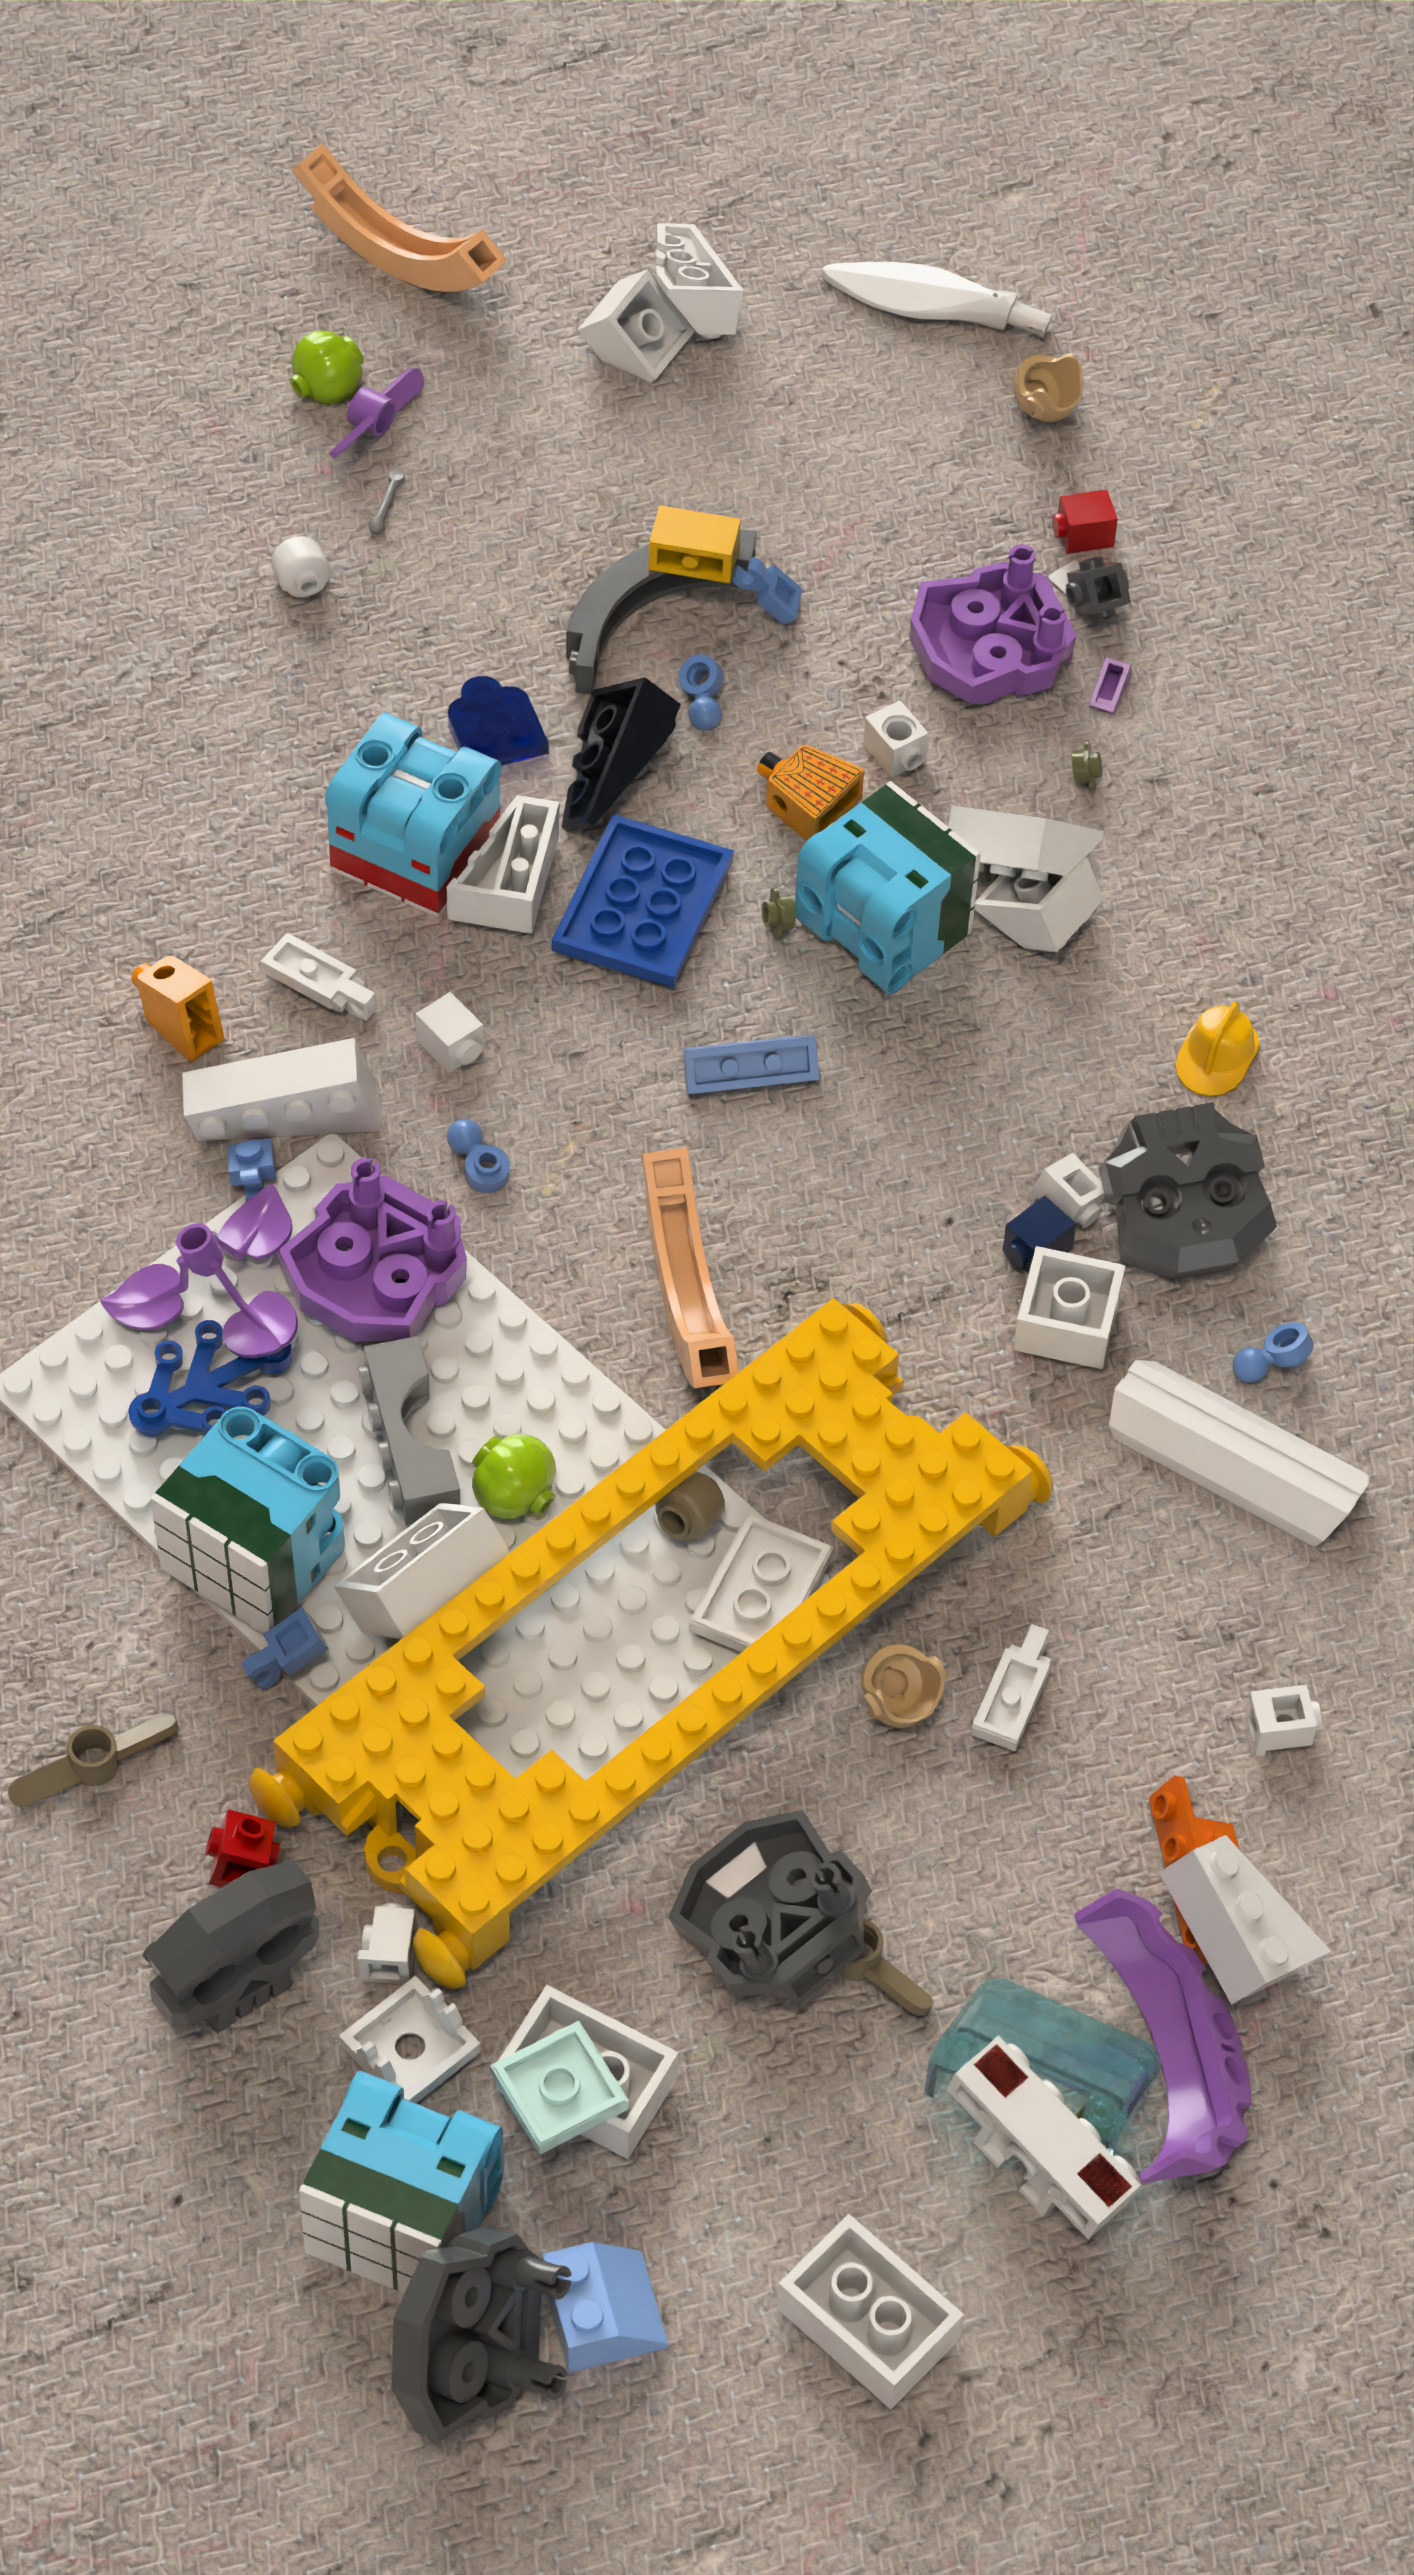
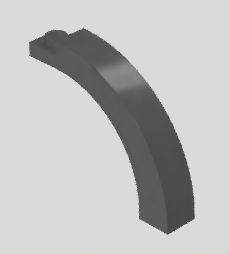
M740 530V548L735 566L739 565L746 572H748L750 558H756L757 531ZM649 545L635 550L618 560L588 587L575 607L566 631V659L570 660L569 675H576L575 693L592 694L599 662L608 640L616 629L639 609L662 597L686 590L707 587H739L733 583L732 578L729 584L649 570Z

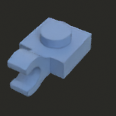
M755 557L750 558L748 572L744 571L739 565L734 567L733 583L741 589L758 592L756 602L766 612L770 613L783 625L796 620L802 588L778 567L773 565L767 569L764 563Z
M272 1138L245 1140L239 1144L227 1145L228 1172L232 1186L244 1185L245 1200L248 1201L264 1189L263 1181L276 1179L275 1150Z
M301 1607L266 1632L263 1636L268 1646L248 1656L241 1665L248 1678L251 1680L255 1678L259 1687L265 1690L278 1681L282 1669L289 1676H292L329 1648L311 1615Z

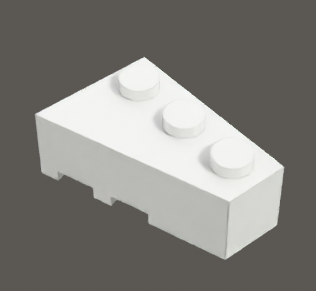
M520 795L514 798L489 831L487 841L479 851L475 850L468 858V865L457 879L453 878L448 884V920L533 933L559 838V802Z
M1226 1835L1192 1850L1159 1872L1231 2005L1299 1972L1331 1952Z

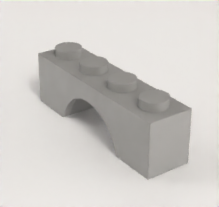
M419 1336L365 1346V1365L357 1367L362 1393H371L373 1404L367 1405L372 1431L381 1430L383 1442L377 1443L382 1469H391L394 1479L388 1481V1491L393 1509L401 1508L405 1525H410L439 1503L461 1505L460 1487L450 1450L433 1448L421 1443L409 1433L404 1425L411 1412L429 1400V1373Z

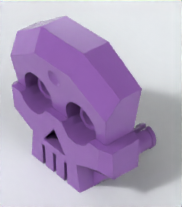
M1024 544L1013 546L1009 551V563L1000 562L973 569L972 576L923 581L920 583L911 617L909 640L929 681L971 704H989L1012 692L1015 696H1024L1053 686L1061 664L1064 661L1072 660L1077 635L1047 576L1033 573L1036 553H1034L1032 547Z
M361 1158L356 1160L351 1166L352 1182L337 1183L315 1207L316 1219L278 1250L279 1264L300 1310L350 1340L395 1341L415 1337L422 1329L433 1307L437 1308L447 1304L466 1280L467 1256L461 1239L460 1217L456 1215V1210L452 1204H450L447 1210V1201L438 1200L432 1202L387 1175L380 1176L378 1162L373 1164L372 1171V1159ZM341 1247H349V1248H351V1249L348 1250V1251H340V1250H338V1249L341 1248ZM397 1279L407 1280L405 1283L394 1282Z

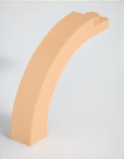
M324 143L315 148L291 169L316 200L310 205V208L323 223L365 260L404 282L435 291H463L482 284L507 261L483 229L462 238H444L419 231L393 217L375 203L354 182Z
M688 1147L641 1153L647 1194L645 1203L656 1269L671 1335L680 1364L688 1382L693 1388L725 1384L739 1373L734 1335L727 1330L721 1317L708 1272L696 1209Z

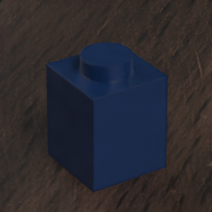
M1043 1196L1006 1224L1003 1251L1007 1259L1014 1266L1022 1267L1029 1274L1036 1246L1066 1253L1073 1249L1076 1222L1050 1199Z

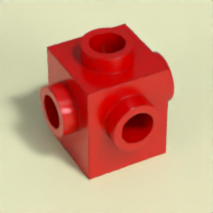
M228 1809L221 1828L213 1826L209 1834L205 1855L213 1857L209 1884L223 1888L249 1871L276 1865L280 1843L273 1841L275 1821Z

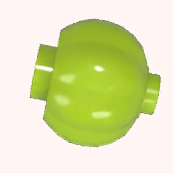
M326 330L313 331L302 338L294 349L291 360L294 376L289 379L295 393L302 399L308 396L322 404L342 402L353 396L358 390L363 373L361 364L364 362L363 355L356 343L348 336L342 337Z
M512 1434L501 1440L498 1436H494L482 1446L472 1460V1465L477 1468L472 1478L474 1497L477 1503L492 1516L501 1519H515L530 1512L539 1516L551 1505L556 1497L551 1491L556 1474L555 1459L546 1444L536 1437L525 1434Z

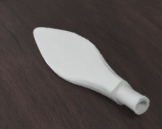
M897 262L830 264L823 267L822 271L824 280L842 292L874 308L916 319L973 322L1002 331L1005 330L1007 324L1036 334L1041 338H1044L1052 318V313H1046L1016 301L1018 295L1016 292L988 289L940 268Z

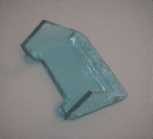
M992 1978L980 1984L937 2043L928 2062L924 2094L934 2098L946 2073L955 2075L958 2070L999 2035L1007 2045L1010 2043L1016 2045L1026 2055L1030 2063L1029 2068L1033 2072L1089 2097L1084 2108L1083 2119L1094 2126L1100 2135V2142L1105 2144L1104 2147L1113 2156H1119L1158 2076L1160 2057L1157 2050L1150 2043L1009 1980Z

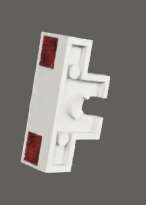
M998 2035L955 2073L947 2091L981 2126L973 2143L997 2169L1013 2154L1024 2164L1027 2172L1023 2177L1028 2181L1019 2189V2192L1043 2217L1057 2206L1089 2240L1133 2199L1141 2184L1136 2180V2173L1131 2165L1122 2157L1113 2156L1102 2145L1100 2135L1094 2126L1083 2118L1078 2119L1064 2105L1065 2099L1058 2088L1049 2081L1043 2082L1029 2068L1030 2063L1026 2055L1016 2045L1011 2043L1007 2045Z

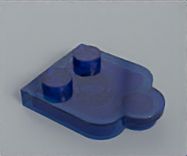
M476 676L463 684L461 697L454 700L448 707V727L458 751L461 747H468L500 761L501 766L549 754V742L527 693L518 687H502L492 677Z

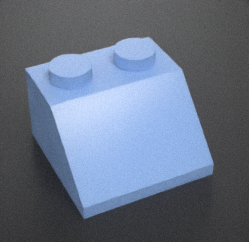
M589 2242L542 2254L543 2261L564 2265L570 2269L572 2275L568 2278L558 2276V2278L571 2281L569 2291L562 2299L556 2300L547 2296L568 2373L668 2348V2340L641 2250Z

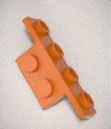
M1174 1775L1150 1795L1151 1813L1165 1868L1192 1850L1225 1835L1239 1849L1232 1823L1196 1818L1194 1816L1185 1777ZM1174 1901L1183 1944L1193 1948L1205 1965L1208 1961Z

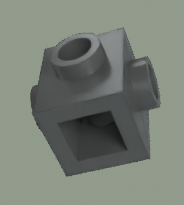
M1103 556L1094 557L1078 562L1080 569L1066 573L1069 582L1066 584V595L1070 605L1075 608L1076 613L1091 614L1092 619H1100L1116 614V607L1131 603L1128 591L1129 583L1122 563L1104 562Z

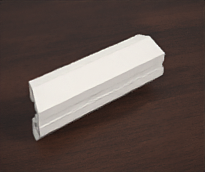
M1135 1360L1128 1369L1125 1378L1121 1379L1114 1390L1109 1428L1113 1439L1313 1547L1322 1543L1348 1516L1359 1497L1369 1485L1368 1474L1155 1361Z

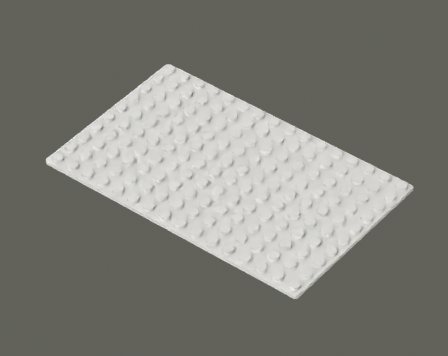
M335 1134L325 1136L277 1171L276 1179L263 1181L264 1188L270 1184L276 1187L283 1204L290 1214L293 1228L288 1241L316 1219L315 1207L337 1183L352 1182L351 1166L362 1157ZM245 1195L205 1224L211 1231L216 1233L217 1237L228 1218L246 1202ZM177 1245L150 1265H169L180 1274V1267L176 1260L182 1255ZM341 1247V1248H339L338 1250H340V1251H348V1250H350L351 1248H349V1247ZM465 1250L467 1256L466 1280L447 1304L437 1308L433 1307L422 1329L416 1335L419 1336L429 1373V1400L415 1408L408 1416L404 1425L409 1433L421 1443L433 1448L450 1450L460 1487V1503L464 1506L481 1507L477 1503L472 1489V1478L477 1469L472 1465V1460L487 1441L494 1436H498L503 1440L512 1434H525L536 1437L546 1444L553 1454L556 1465V1474L551 1489L556 1497L551 1505L539 1516L530 1512L515 1519H501L487 1513L508 1549L512 1552L662 1434L665 1429ZM279 1251L270 1257L258 1260L246 1254L240 1261L223 1252L224 1258L221 1268L243 1300L249 1305L263 1291H274L284 1295L296 1311L298 1328L294 1339L290 1343L292 1362L287 1370L279 1374H268L257 1369L222 1388L242 1392L254 1385L266 1388L270 1395V1410L264 1417L282 1428L293 1432L305 1442L330 1456L336 1462L339 1469L340 1499L334 1509L340 1513L343 1519L345 1548L342 1555L292 1612L294 1613L301 1607L311 1615L329 1649L292 1676H289L283 1669L281 1670V1675L316 1707L401 1640L399 1638L363 1633L334 1588L336 1583L412 1525H405L401 1508L393 1509L388 1491V1481L394 1479L391 1469H382L377 1443L383 1442L381 1430L372 1431L367 1405L373 1404L371 1393H362L357 1370L358 1366L365 1365V1346L390 1341H352L302 1312L280 1267ZM190 1268L188 1289L180 1293L184 1302V1309L170 1324L150 1331L132 1329L113 1319L99 1301L0 1373V1404L158 1556L150 1498L203 1439L205 1434L203 1432L170 1426L165 1433L159 1436H145L130 1423L128 1414L130 1403L138 1395L149 1391L157 1367L155 1348L158 1344L168 1340L175 1341L182 1347L183 1365L173 1373L168 1392L170 1393L185 1385L197 1347L195 1339L196 1326L202 1321L213 1320L218 1322L223 1329L228 1318L241 1311L215 1274L204 1277L193 1273ZM397 1279L394 1282L405 1283L407 1280ZM213 1333L204 1334L202 1337L205 1339H212L217 1335ZM223 1341L222 1346L215 1352L209 1372L240 1356L232 1353ZM168 1353L162 1356V1358L166 1360H170L176 1357V1355L172 1353ZM259 1398L249 1401L252 1405H258L263 1402ZM193 1402L182 1409L203 1413L207 1408L213 1406ZM151 1409V1410H147V1411H145V1412L152 1414V1413H156L158 1410H157V1409ZM219 1419L211 1420L208 1424L214 1426ZM240 1435L235 1437V1439H244L249 1436ZM705 1464L697 1472L707 1475L718 1484L725 1499V1511L721 1519L704 1536L694 1541H686L669 1536L659 1525L654 1504L458 1660L485 1686V1697L457 1718L455 1722L515 1779L552 1749L586 1781L741 1653L690 1632L689 1621L747 1513L765 1518ZM317 1482V1483H319L320 1485H325V1484H326V1483H323V1482ZM826 1573L823 1574L815 1592L830 1580ZM195 1591L257 1652L268 1646L263 1636L264 1633Z

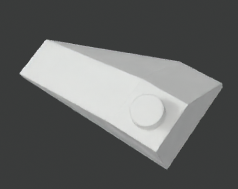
M658 223L655 280L689 324L701 336L719 338L721 335H736L743 289L694 224Z

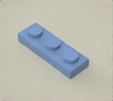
M814 1034L682 1048L686 1092L688 1094L820 1080L816 1036Z

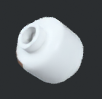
M300 536L287 539L276 548L272 555L271 566L281 589L291 597L307 598L313 596L325 588L330 579L331 570L321 546L312 538Z

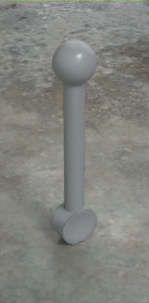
M393 469L389 472L390 484L376 517L372 518L368 523L369 530L373 533H380L384 529L383 519L396 488L405 482V473L400 469Z

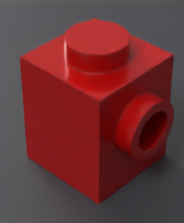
M1107 489L1060 496L1058 514H1053L1052 526L1056 539H1062L1067 554L1114 547L1118 518Z

